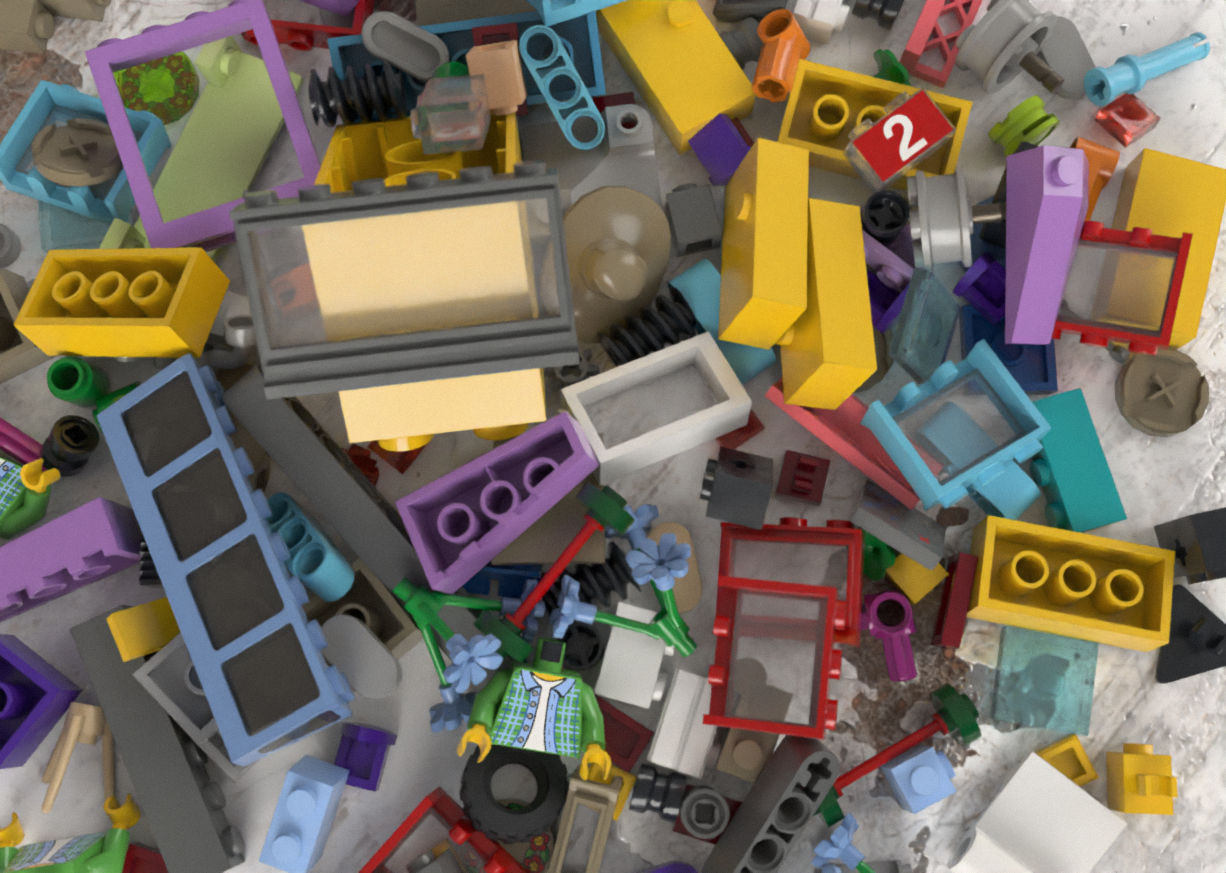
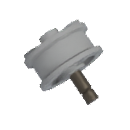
M991 0L987 7L988 12L977 25L972 24L967 27L957 39L955 46L960 50L957 54L955 65L962 71L971 69L983 80L982 89L988 94L1001 90L1023 70L1038 82H1042V86L1049 92L1054 93L1063 84L1065 79L1057 72L1051 71V67L1042 61L1037 54L1054 31L1058 17L1052 11L1040 12L1029 0Z
M963 165L956 166L953 174L926 177L923 171H916V176L907 177L909 204L918 203V207H910L911 211H909L912 239L921 238V241H913L915 269L924 268L925 272H930L934 264L962 261L964 267H972L970 234H974L973 225L1006 220V202L1003 205L1001 203L972 206L971 197L966 196Z

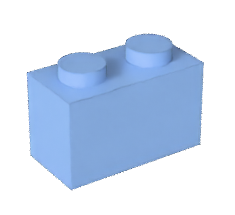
M305 755L288 770L259 862L289 873H309L322 857L350 770Z

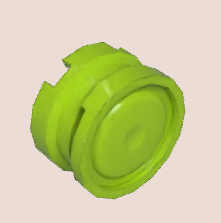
M1034 95L1007 113L1008 117L1002 123L1000 121L997 122L989 131L988 135L994 144L1000 143L1003 146V155L1006 159L1008 155H1012L1021 142L1039 145L1060 125V121L1053 113L1047 114L1043 109L1045 103L1039 95Z

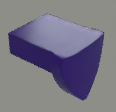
M721 113L688 140V143L709 173L710 177L708 179L713 187L726 185L751 149L728 115Z
M986 252L968 269L957 282L952 292L958 298L962 296L994 326L1005 316L1006 269L997 262V258L992 253Z
M866 269L872 325L883 334L898 321L919 291L908 284L899 293L886 286L878 276L869 269Z
M343 722L340 731L342 737L334 765L350 770L346 785L376 792L380 787L390 745H395L397 735L373 725Z

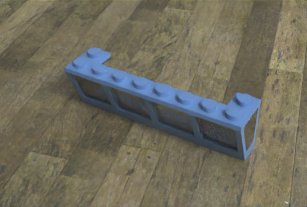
M191 353L171 363L96 416L231 762L246 766L352 716L353 712L348 702L355 699V695L345 673H340L336 665L328 666L324 660L321 650L328 647L326 638L317 620L309 622L302 605L309 602L307 593L299 577L295 575L290 578L283 562L291 558L288 548L279 531L271 533L265 519L272 515L269 503L261 489L253 490L248 475L255 473L253 465L244 447L236 449L230 434L237 432V428L223 400L222 395L226 390L221 381L217 382L209 365L201 368Z

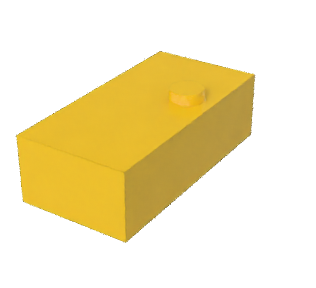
M627 0L596 11L597 27L600 34L679 155L692 149L688 140L719 113L727 114L733 124L752 114L756 97L751 88L752 84L696 0Z
M799 59L777 142L809 150L810 167L908 191L907 177L916 176V171H923L926 177L953 174L955 172L973 102L923 90L953 130L883 182L853 144V141L923 89Z
M758 137L725 186L719 340L769 350L807 308L809 150Z
M1144 148L1125 168L1111 229L1132 231L1133 227H1142L1153 230L1152 234L1176 238H1182L1183 232L1193 233L1168 347L1177 350L1197 337L1226 204V169ZM1106 250L1090 320L1159 331L1174 260Z
M813 198L808 199L807 308L776 342L780 345L784 404L836 410L877 370L860 206Z
M202 247L49 250L13 325L48 356L180 358L191 353L194 358H200L230 280Z
M991 515L986 516L973 528L970 555L978 556V562L966 617L1142 652H1149L1169 643L1175 551Z

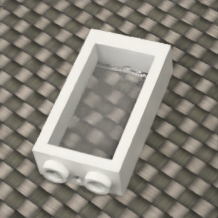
M708 331L560 389L561 408L556 410V416L566 411L580 423L600 464L592 473L599 486L746 426L752 400Z

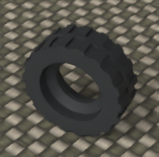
M491 744L483 761L477 763L481 753L480 747L477 746L466 763L459 792L460 801H463L464 804L463 812L466 818L469 817L472 821V827L477 832L481 831L486 834V838L495 841V839L503 841V844L512 845L513 842L520 841L523 844L530 842L535 836L540 837L558 817L566 802L565 796L569 791V781L566 779L568 770L566 764H563L560 759L561 755ZM519 764L529 769L534 775L537 782V794L533 802L527 807L518 810L507 809L494 799L491 792V779L494 773L502 766Z

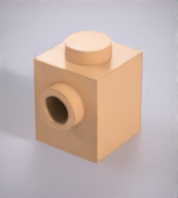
M518 40L472 47L466 54V60L477 111L490 109L491 115L495 116L517 111V105L523 104L528 95Z

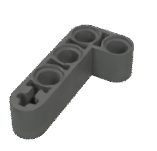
M786 735L703 865L702 873H777L834 784L840 767L837 757L819 739Z

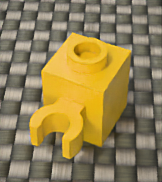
M1123 743V752L1106 751L1107 801L1110 810L1133 814L1173 815V797H1178L1177 777L1172 776L1171 755L1153 753V744Z

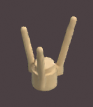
M76 702L70 703L62 732L42 777L43 783H49L41 807L43 813H49L53 807L76 742L96 745L98 736H102L105 801L114 795L113 734L101 706Z

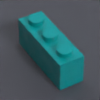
M1081 388L1032 401L1051 426L1049 432L1039 441L1043 448L1031 457L1032 461L1030 462L1031 476L1038 487H1042L1047 501L1045 516L1049 526L1083 533L1126 520V513Z

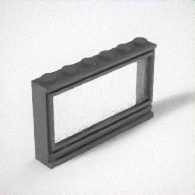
M533 160L513 164L514 172L492 174L491 166H480L460 170V178L439 180L437 172H426L406 176V184L385 187L383 178H373L352 182L353 190L332 193L329 184H320L297 189L299 195L297 197L278 199L276 190L258 191L243 195L245 202L238 204L229 211L230 219H233L265 381L264 391L266 400L580 364L557 167L546 168L544 160Z

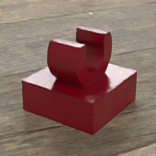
M786 449L775 496L819 506L822 501L831 460Z

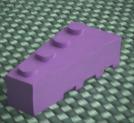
M566 411L395 501L432 589L451 595L455 593L600 465L580 423Z
M98 497L0 547V623L140 564L142 531L134 510L114 501Z

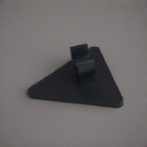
M1180 584L1173 585L1169 643L1160 647L1155 675L1156 681L1160 684H1167L1226 666V624Z

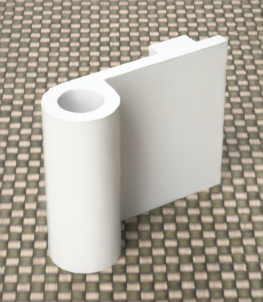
M1030 750L1020 764L1017 762L1001 782V789L957 844L949 858L947 868L954 873H1090L1128 823Z

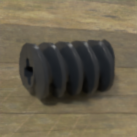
M383 61L381 75L376 76L370 63H365L363 77L360 78L356 75L352 65H347L345 79L342 80L339 79L334 67H329L327 81L325 82L321 81L315 69L310 70L308 91L316 126L319 125L321 116L327 127H334L337 122L338 113L344 124L352 125L356 111L362 122L370 123L374 109L380 120L388 121L392 107L400 119H406L407 99L402 71L400 69L399 73L394 74L388 61Z
M672 287L670 289L671 301L663 295L656 297V310L646 304L641 306V320L633 314H628L625 317L626 330L617 323L610 326L611 339L601 332L597 334L602 347L616 367L647 356L652 351L657 352L665 349L664 344L667 342L670 345L680 343L679 335L681 333L685 334L689 339L696 336L694 325H696L695 316L688 302L677 288Z
M614 541L608 543V557L605 558V563L592 564L590 566L587 564H574L575 573H571L567 568L563 570L558 580L552 584L542 597L549 616L553 609L559 608L557 600L564 575L580 583L578 591L579 601L594 605V599L597 598L606 608L610 607V592L613 590L623 600L627 599L628 583H631L641 592L639 584L631 574L632 568L629 567L625 559V553ZM546 572L540 574L541 579L546 574Z

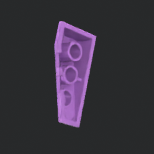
M1040 146L1007 156L1005 344H1050L1088 210L1089 161L1083 149Z

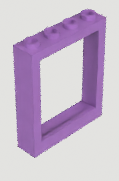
M234 0L226 8L210 13L207 11L194 12L188 15L184 21L168 26H149L139 35L123 40L119 38L107 39L99 43L97 48L85 51L151 248L202 247L205 252H209L236 243L233 219H230L229 211L245 201L243 197L164 223L113 74L114 72L253 29L304 178L268 190H276L278 199L299 196L297 189L311 186L315 183L321 162L263 0ZM279 228L258 230L257 234L261 235Z

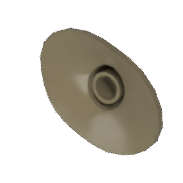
M601 186L583 194L563 215L577 339L585 343H600L597 336L599 332L611 339L610 326L614 323L619 324L626 330L625 317L628 314H633L641 320L640 308L645 304L651 306L668 265L671 250V231L667 217L661 207L648 195L626 186ZM550 239L539 278L541 302L548 316L561 315L552 239Z

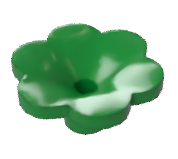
M878 49L874 52L878 73L873 77L912 87L908 81L910 78L908 71L898 62L896 56L889 49L884 51Z
M862 529L865 534L863 575L866 574L872 581L881 580L885 576L886 568L892 567L895 563L894 548Z

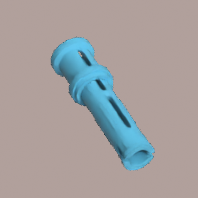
M1196 32L1138 57L1128 54L1118 58L1114 65L1107 68L1098 66L1090 69L1084 78L1086 95L1094 105L1102 107L1110 104L1115 99V96L1122 93L1134 94L1139 92L1148 80L1206 58L1210 51L1209 42L1198 47H1193V44L1201 42L1207 37L1200 32Z

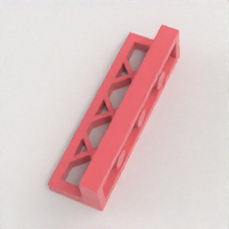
M927 0L899 61L908 73L944 88L960 50L955 46V43L962 32L972 25L983 0H949L950 4L944 5L946 0ZM970 6L968 13L966 15L963 8ZM954 12L961 28L953 33L943 35L937 19L940 16ZM932 32L934 39L928 41L930 34ZM954 42L950 51L948 43ZM938 47L945 61L942 71L940 72L918 63L921 54Z
M782 377L764 395L910 510L920 501L918 495L873 432L860 424L869 407L856 396L851 394L836 410L784 404ZM907 437L936 477L943 469L944 464Z

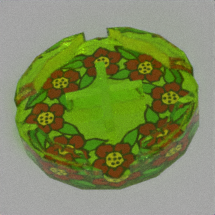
M182 51L113 73L124 107L138 112L141 110L151 112L162 120L164 126L180 120L192 109L199 95L200 79L195 65Z

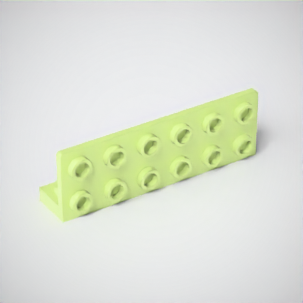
M233 36L204 44L195 61V64L208 83L153 188L164 223L240 199L244 190H249L250 192L285 122L264 60L242 52ZM289 71L298 96L304 81L300 75ZM139 216L134 227L130 223L114 218L99 249L151 248L141 217ZM221 248L206 253L215 262Z

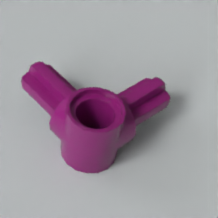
M886 590L864 595L865 602H862L861 631L870 630L871 636H874L875 639H882L889 679L901 682L915 678L917 671L910 634L915 633L916 628L909 600L896 590ZM894 599L903 605L905 614L899 623L886 624L882 622L877 614V608L882 601Z

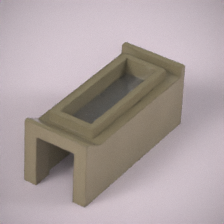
M580 765L577 766L571 778L548 873L600 872L623 777L614 775L611 785L589 779L583 780L579 774Z

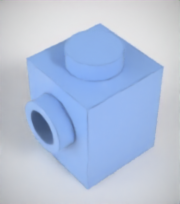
M919 745L880 766L902 809L910 813L916 814L957 792L950 780L955 777L951 763L941 750L935 752L933 747Z

